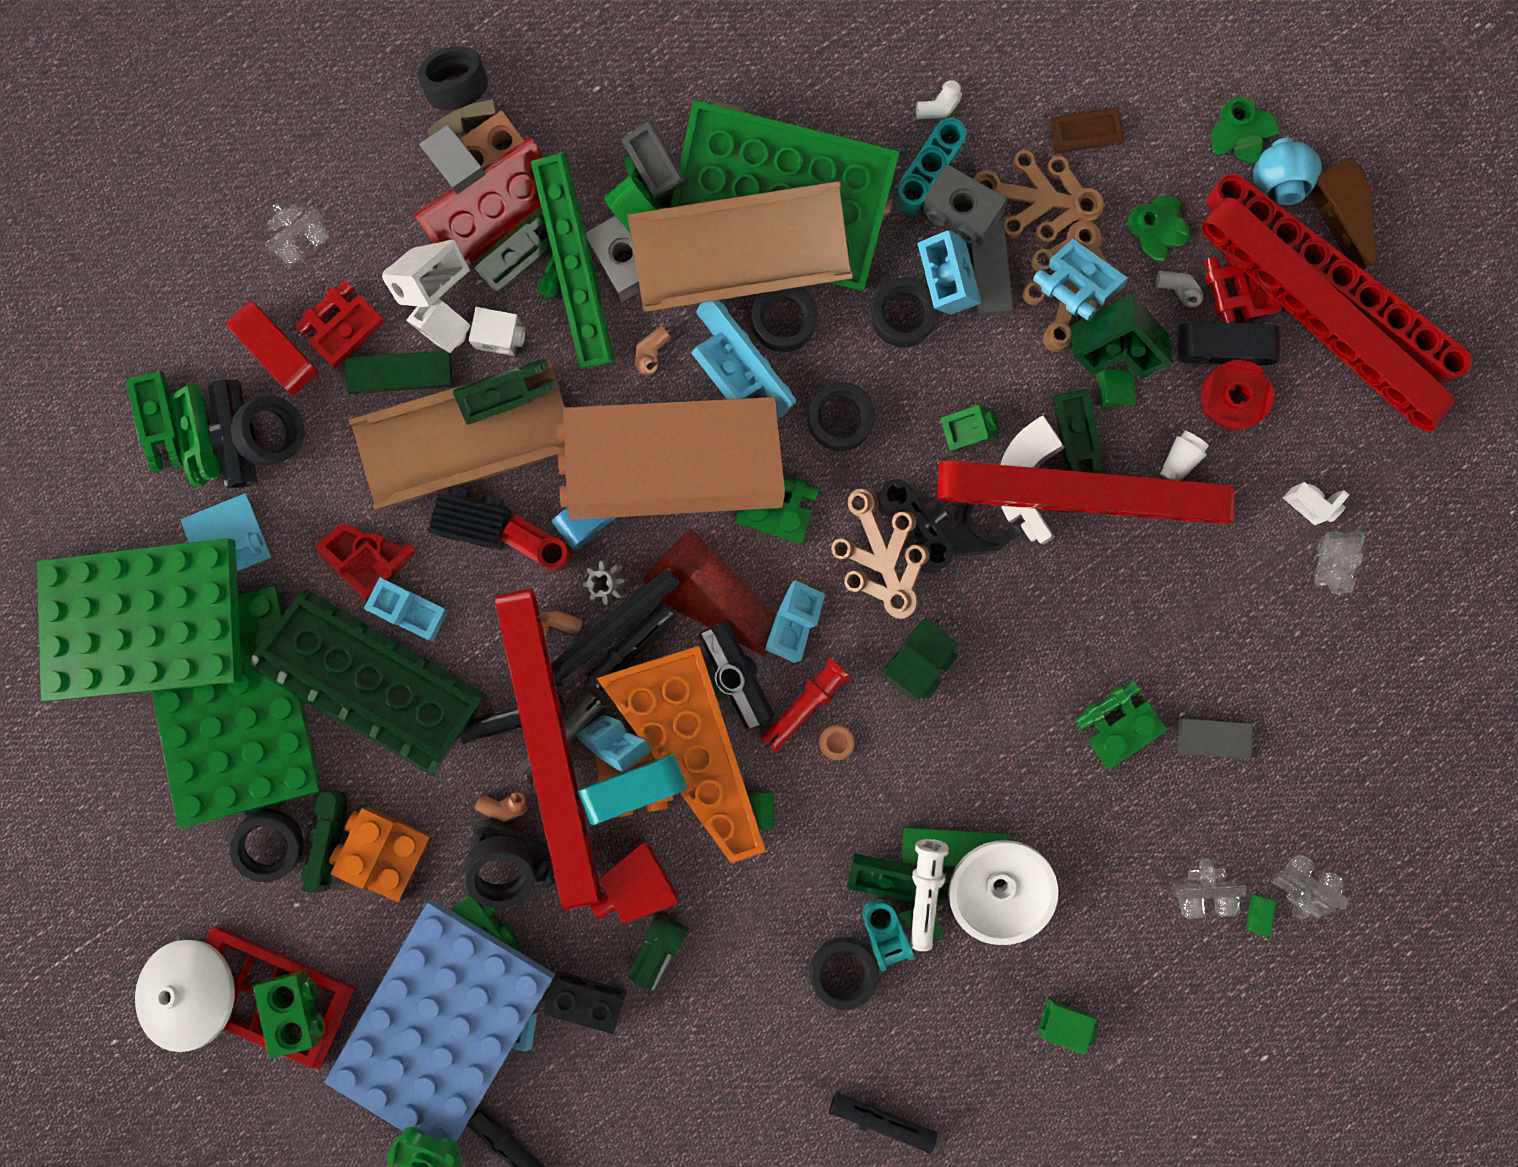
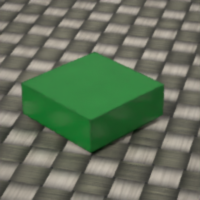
M1251 894L1246 929L1258 935L1270 937L1272 935L1276 900Z

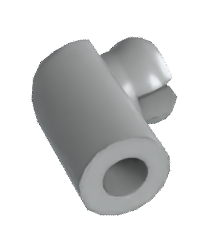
M1158 271L1156 277L1157 288L1172 289L1180 301L1187 307L1195 308L1202 303V289L1192 275Z

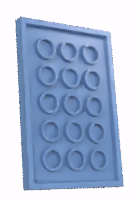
M431 898L426 903L324 1083L401 1131H404L407 1127H415L425 1135L439 1140L441 1138H448L457 1143L556 974Z

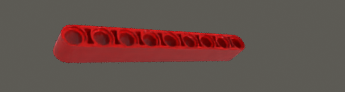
M1237 174L1226 175L1209 192L1207 204L1212 212L1225 199L1221 190H1227L1232 194L1233 199L1238 200L1250 211L1256 212L1260 220L1276 235L1277 232L1283 233L1287 237L1288 242L1286 244L1440 384L1450 382L1469 371L1472 365V358L1463 346L1243 177ZM1304 254H1311L1315 264L1309 263ZM1332 274H1336L1341 278L1342 286L1334 282ZM1360 295L1368 299L1369 307L1361 302ZM1388 316L1394 318L1397 328L1389 324ZM1416 337L1423 341L1424 350L1417 345ZM1444 359L1451 363L1452 371L1445 367Z
M1233 198L1223 199L1203 222L1201 230L1211 243L1232 262H1235L1243 272L1255 280L1264 291L1275 298L1285 310L1415 427L1427 432L1433 431L1455 405L1454 396L1238 200Z
M942 461L938 463L937 500L1213 524L1235 522V486L965 461Z
M531 587L497 595L495 601L562 908L566 911L601 903L599 880L583 807L577 792L579 789L534 590Z

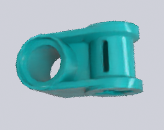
M879 897L867 901L863 907L862 916L880 971H886L887 966L905 959L909 961L915 960L905 931L902 929L891 904ZM886 909L889 916L885 923L876 925L870 921L871 914L875 910Z

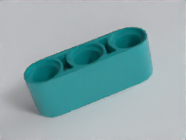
M955 118L943 119L936 126L901 179L895 196V205L902 214L914 216L923 210L924 198L945 166L947 164L952 166L958 157L966 137V128L960 120ZM951 135L957 142L953 144L945 143L941 136ZM926 162L934 163L938 167V171L928 172L923 168L922 164ZM907 190L916 191L920 199L909 200L903 193Z
M671 754L588 785L577 792L590 825H594L680 793L687 789V785L675 754Z

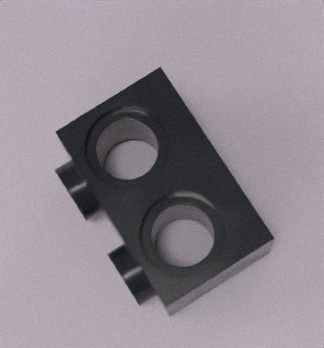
M558 971L553 978L543 1014L614 1034L627 990Z

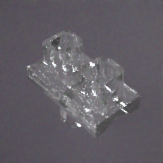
M276 203L272 208L277 216L267 224L273 232L283 225L287 228L265 242L264 245L270 253H276L281 260L290 266L304 256L293 241L302 233L307 236L315 248L331 237L326 226L321 221L324 217L318 209H313L293 223L291 219L302 213L299 207L294 204L284 211L279 203Z
M1362 529L1354 530L1348 534H1342L1339 531L1326 532V535L1319 539L1317 551L1320 557L1313 578L1316 586L1328 585L1333 594L1353 592L1356 583L1353 578L1354 573L1363 560L1361 550L1365 535Z
M1303 855L1292 857L1286 868L1275 873L1271 883L1288 892L1286 900L1294 905L1292 915L1299 920H1304L1309 915L1319 919L1323 913L1329 915L1337 908L1341 910L1346 909L1349 899L1342 896L1345 880L1329 872L1321 874L1319 881L1313 879L1310 876L1315 864Z
M1210 858L1201 859L1199 869L1188 870L1189 880H1200L1201 883L1171 885L1172 896L1179 899L1182 916L1187 919L1204 918V899L1209 898L1215 899L1216 915L1224 917L1239 916L1240 897L1247 896L1246 885H1238L1235 881L1216 882V879H1226L1225 868H1214Z

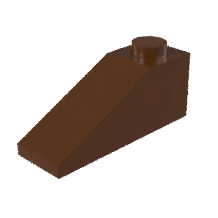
M1351 156L1319 174L1317 184L1308 195L1345 256L1362 270H1365L1377 262L1371 186L1367 181L1366 171Z

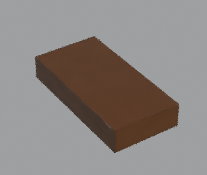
M1119 107L1054 116L1049 121L1055 154L1119 145L1124 141Z

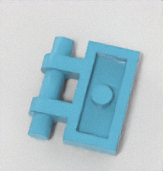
M1072 239L1050 259L1049 268L1055 273L1050 276L1040 269L1034 276L1033 281L1042 287V292L1050 298L1055 296L1066 304V310L1074 316L1079 314L1089 321L1093 318L1097 309L1088 302L1093 299L1103 307L1125 287L1128 278L1079 242ZM1068 281L1079 291L1075 294L1063 284Z

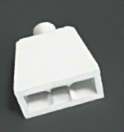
M449 240L410 249L390 267L386 268L382 277L396 302L400 305L430 307L466 275L470 269L455 241Z

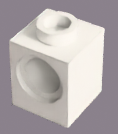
M440 299L436 300L430 307L417 306L406 320L434 344L449 353L463 343L466 333L471 327L467 321Z
M475 307L469 342L477 350L516 356L517 347L523 346L526 330L522 326V322L517 314Z

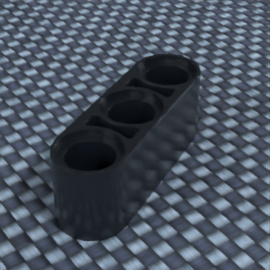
M1187 322L1178 325L1179 362L1223 365L1232 360H1247L1258 366L1277 364L1280 361V327L1277 325L1220 322Z

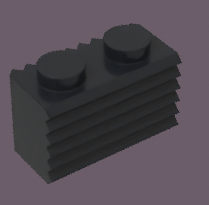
M450 487L449 493L438 491L430 526L428 527L429 533L451 540L502 551L503 542L501 538L504 529L509 523L512 512L508 507L503 506L504 500L484 495L483 501L469 498L470 492Z

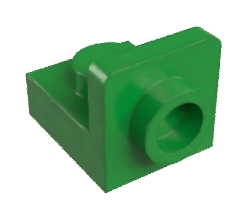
M976 405L940 418L950 451L954 452L984 441L998 439L996 431L999 430V422L995 412L990 410L988 406Z

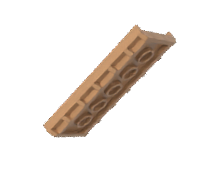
M840 181L627 214L644 312L852 279L839 190Z
M547 360L550 366L547 370L525 378L529 388L543 380L555 379L558 386L555 390L533 398V402L466 425L453 395V390L459 387L349 419V425L352 426L373 498L374 510H384L437 494L438 491H447L450 487L457 488L558 457V453H565L564 443H558L557 421H563V408L566 407L551 361Z

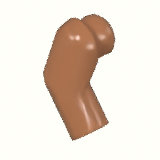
M659 326L638 342L636 346L635 365L641 374L652 375L658 369V349L671 340L670 335L663 326Z
M558 610L540 612L545 636L548 633L549 627L578 635L582 626V619Z
M514 792L511 796L501 801L482 794L474 809L502 823H506L522 816L527 811L529 805L526 795L521 792Z

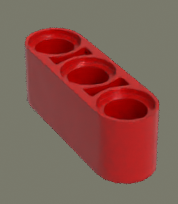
M252 300L225 322L234 335L292 396L300 392L320 373Z

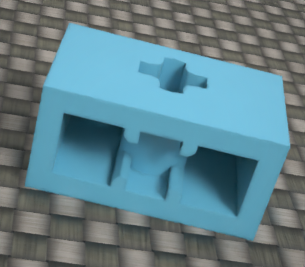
M947 230L918 242L934 309L952 315L982 303L967 244L960 235Z

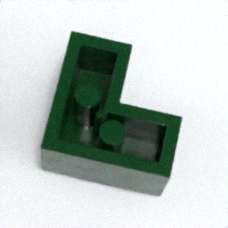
M1132 293L1096 312L1091 320L1083 319L1071 326L1073 356L1092 375L1121 360H1124L1141 379L1173 364L1169 333Z
M924 618L894 654L879 676L911 701H918L921 698L923 700L925 698L929 699L941 683L936 679L942 672L940 668L947 671L958 657L954 650L959 644Z

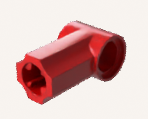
M515 515L509 521L503 531L501 538L503 543L550 571H563L571 563L572 552L562 540L555 538L518 515ZM553 546L561 547V559L556 563H548L546 560L548 549Z

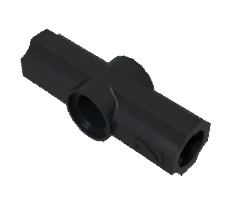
M237 379L213 381L212 384L208 385L214 421L210 423L209 431L212 444L219 453L224 487L228 489L250 487L258 483L255 463L250 462L238 452L232 441L230 430L233 416L241 406L245 405L241 382ZM250 420V433L256 442L254 427Z
M728 621L719 622L700 632L698 636L716 669V686L720 691L729 695L745 729L753 728L773 717L775 714L756 679V663L752 658L744 655ZM732 669L739 673L741 680L735 678Z

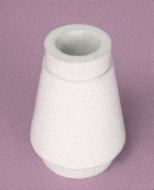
M1184 431L1181 437H1176L1160 475L1167 480L1181 481L1207 456L1205 451L1209 445L1196 435Z

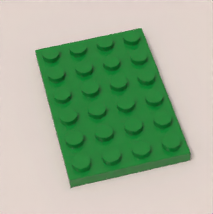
M693 100L679 169L687 183L673 192L670 208L840 181L839 190L852 279L829 283L864 291L900 151Z
M224 538L37 561L41 701L52 702L242 682L236 543L234 539Z
M276 586L238 596L241 683L151 691L178 829H187L323 792L304 701L250 670L249 667L252 655L285 613L280 589Z

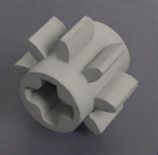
M604 560L599 562V569L596 567L587 568L590 576L588 581L583 583V586L588 587L592 593L590 600L602 597L604 605L613 603V595L617 598L625 597L626 594L622 588L624 583L630 580L629 578H624L620 572L623 567L621 564L610 568L609 561Z

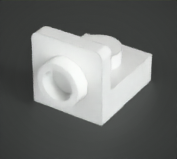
M1303 482L1292 487L1283 499L1311 523L1317 525L1325 521L1333 522L1345 510V506L1342 503L1348 498L1349 494L1342 490L1331 495L1326 501L1324 493L1319 488Z

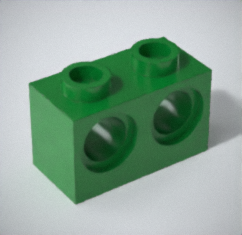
M307 969L267 979L253 986L269 1059L311 1049L323 1040L322 1035L325 1032L324 1021L321 1014H317L314 1003L317 995L314 980L308 977ZM283 986L293 991V1003L286 1002L281 994ZM290 1023H296L301 1027V1039L291 1035L289 1030Z

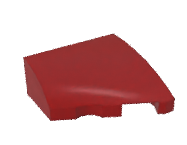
M341 523L315 545L318 556L366 603L379 578L390 581L415 554V549L411 545L405 544L404 547L386 541L383 536L374 533H361L356 527Z

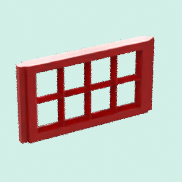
M212 926L205 943L214 947L221 955L226 946L247 955L237 979H233L235 989L234 1003L240 990L255 996L253 987L244 984L254 959L275 967L271 978L281 976L283 971L290 974L307 969L308 977L314 980L315 985L332 992L322 1015L325 1027L324 1035H322L323 1040L311 1049L284 1055L305 1066L320 1070L357 988L224 928ZM258 1008L250 1024L235 1017H229L228 1022L223 1028L224 1030L266 1048L263 1030L258 1028L260 1024ZM290 1023V1026H289V1030H290V1031H291V1028H292V1026H293L294 1023Z

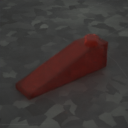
M690 528L664 553L642 581L647 584L664 569L669 568L676 574L680 583L661 601L675 611L709 628L727 620L739 644L765 657L769 653L765 648L776 617Z

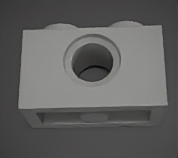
M614 216L587 231L586 236L591 251L620 301L623 302L639 293L640 287L631 234L620 220ZM626 250L633 254L627 262L615 260L616 255L620 251Z

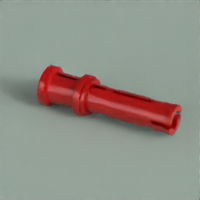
M830 657L826 660V667L813 680H807L804 686L807 690L760 737L768 744L776 734L779 735L770 745L774 752L777 753L821 704L824 706L826 704L829 705L832 701L831 696L843 683H849L852 680Z

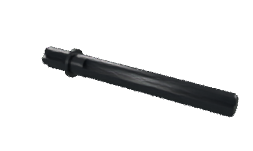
M669 568L664 569L553 660L551 666L555 685L561 687L563 679L675 589L680 583L676 574Z

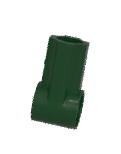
M657 912L643 939L645 943L630 967L627 977L639 986L654 991L671 957L676 956L689 928Z

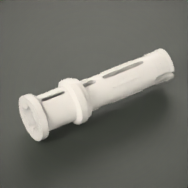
M922 839L917 841L915 847L918 853L917 869L913 871L912 879L917 888L909 944L915 950L929 951L933 948L932 941L938 889L945 883V874L942 872L944 857L948 854L949 848L944 842L934 839Z

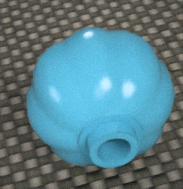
M1292 138L1279 139L1272 144V147L1266 149L1256 162L1253 170L1254 186L1279 205L1287 206L1299 203L1317 184L1318 176L1322 172V163L1318 154L1305 143L1294 142Z

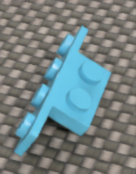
M715 300L701 303L696 313L714 336L696 346L691 354L727 400L748 399L757 393L762 398L775 397L777 418L780 419L785 416L796 403L790 388L781 381L771 368L768 360L760 354L750 341L747 333L739 327L722 302Z

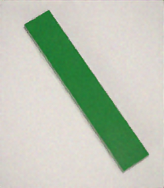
M562 152L533 160L531 165L580 369H586L616 362L568 155Z

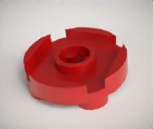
M1247 360L1226 362L1215 368L1204 380L1201 388L1202 412L1208 420L1213 421L1217 426L1226 430L1241 431L1251 428L1263 420L1271 411L1274 403L1273 385L1271 382L1268 383L1267 378L1263 374L1264 370L1253 362ZM1236 387L1241 388L1240 394L1245 396V401L1241 400L1238 404L1234 403L1229 396V392L1234 391Z

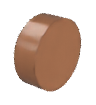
M842 725L827 727L819 738V747L822 753L832 760L847 758L855 746L852 732Z

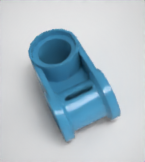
M567 507L552 520V524L571 549L576 550L590 541L601 529L614 521L616 517L569 520Z

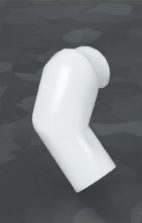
M954 80L947 81L943 84V90L935 101L916 102L917 119L948 117L961 101L960 84Z

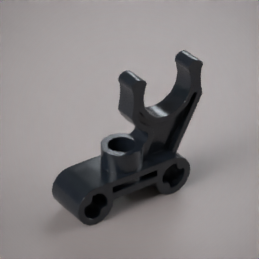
M901 479L888 481L877 494L879 498L878 510L882 514L894 517L899 512H911L916 518V526L912 533L918 542L927 547L929 554L931 549L939 553L940 556L936 560L937 563L929 559L922 566L921 571L927 574L941 571L951 562L953 557L997 553L1008 542L1017 539L1022 534L1020 527L1013 525L1000 537H986L975 529L971 521V511L974 504L958 503L954 511V521H951L943 506L934 497L921 502L911 486ZM887 492L891 495L898 494L901 498V504L898 501L891 503L887 497ZM902 516L905 523L909 525L907 517ZM917 550L915 561L919 562L922 559V553L920 550Z

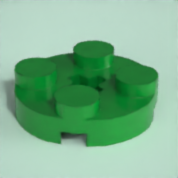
M415 1127L405 1128L402 1135L394 1139L387 1154V1162L390 1167H393L395 1163L398 1167H462V1160L457 1154L459 1145L454 1140L448 1138H441L439 1140L425 1135Z

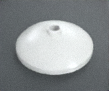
M992 841L976 847L958 863L949 884V902L959 925L974 938L995 945L1016 944L1039 933L1053 916L1058 901V884L1048 861L1034 848L1016 841ZM998 879L1006 881L1001 887L994 886L995 881Z
M198 940L175 941L156 951L144 965L138 978L135 992L136 1013L145 1034L158 1046L175 1052L195 1050L214 1040L228 1022L234 1004L235 989L231 969L219 951L211 945ZM169 993L171 994V1000H170V1002H169V998H168Z

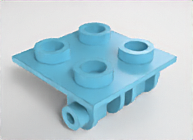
M247 493L181 519L189 543L224 538L234 539L236 543L237 571L272 558Z

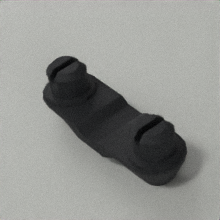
M493 818L481 820L474 825V835L471 837L473 847L482 840L495 836L511 837L519 840L531 851L534 859V878L539 883L543 881L544 886L554 885L556 880L549 848L546 845Z

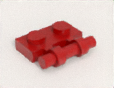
M1217 256L1204 260L1207 271L1204 277L1207 286L1212 287L1216 301L1213 307L1216 315H1220L1222 323H1237L1234 310L1241 309L1244 322L1274 315L1282 310L1280 303L1264 291L1255 280L1243 272L1227 256H1225L1228 267L1225 268L1220 267ZM1231 279L1236 292V297L1232 298L1229 297L1225 281Z
M346 280L342 281L336 288L333 286L325 292L327 296L313 309L309 307L302 313L303 318L294 326L303 336L313 328L318 331L308 342L334 369L385 323L381 316L359 294L349 303L345 300L355 290ZM338 307L341 311L325 324L322 320L333 309Z

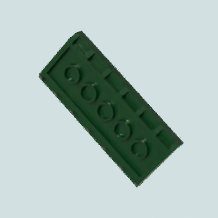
M307 589L299 593L254 652L249 662L250 670L432 777L436 776L437 770L481 704L487 700V694Z

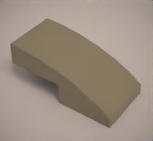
M491 99L459 108L434 123L428 129V136L430 137L446 125L451 128L457 137L465 136L468 133L466 122L491 118L499 112L498 103Z

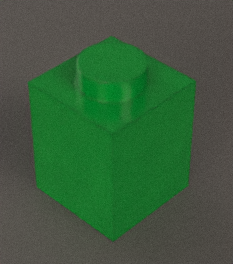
M1048 998L1037 1033L1045 1041L1086 1054L1088 1046H1093L1097 1038L1098 1026L1095 1025L1097 1019L1089 1012Z

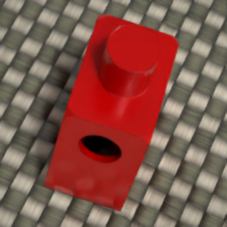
M645 840L600 877L599 881L605 892L601 894V903L592 904L590 908L598 920L616 910L621 921L628 923L674 906L679 902L680 897L648 840Z

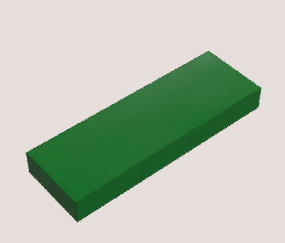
M903 827L901 863L917 865L918 853L915 849L917 841L934 839L948 845L949 850L947 856L944 857L943 866L956 867L961 859L976 847L992 841H1010L1011 834Z

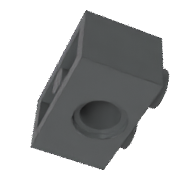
M947 164L924 198V213L933 223L939 226L945 224L954 229L964 241L969 243L976 242L983 246L1003 216L1007 198ZM959 204H966L971 210L959 212L954 207Z

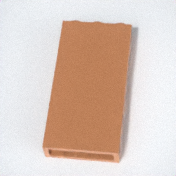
M775 397L563 408V421H557L558 443H564L565 453H558L559 475H566V485L560 486L561 507H568L569 520L783 507L785 488Z

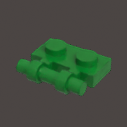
M783 477L785 492L792 494L789 503L783 502L782 508L739 510L735 521L736 525L801 545L812 511L799 507L802 497L816 501L820 488L807 485V481L797 478L795 481Z
M1133 680L1123 687L1119 685L1111 690V695L1097 705L1094 703L1090 704L1084 709L1085 713L1075 719L1077 726L1082 731L1091 725L1098 731L1087 741L1108 770L1168 731L1148 701H1143L1134 707L1131 698L1140 693L1141 690ZM1119 707L1124 715L1108 724L1105 716Z

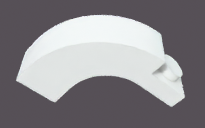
M1042 415L1016 435L1005 451L1000 465L1039 468L1046 460L1065 449V447ZM1001 506L1009 522L1014 523L1020 518H1024L1025 522L1020 525L1031 542L1037 539L1040 544L1044 545L1055 538L1037 509Z

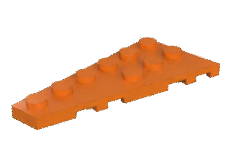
M700 646L598 677L597 681L638 737L646 740L654 759L657 760L675 754L687 785V789L680 792V794L729 862L734 863L766 852Z

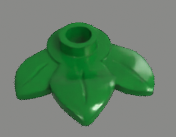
M1236 97L1230 99L1223 106L1221 121L1212 129L1211 145L1217 156L1224 155L1232 150L1239 160L1255 164L1262 152L1263 138H1271L1278 135L1279 128L1275 118L1269 112L1255 109L1253 102L1247 98ZM1232 112L1240 113L1242 120H1237Z
M1158 196L1150 204H1140L1131 211L1128 218L1129 231L1134 236L1140 238L1143 252L1150 259L1161 263L1166 259L1168 247L1183 246L1189 243L1192 237L1189 225L1183 218L1178 217L1182 210L1183 202L1174 196ZM1144 216L1147 218L1149 225L1145 222Z

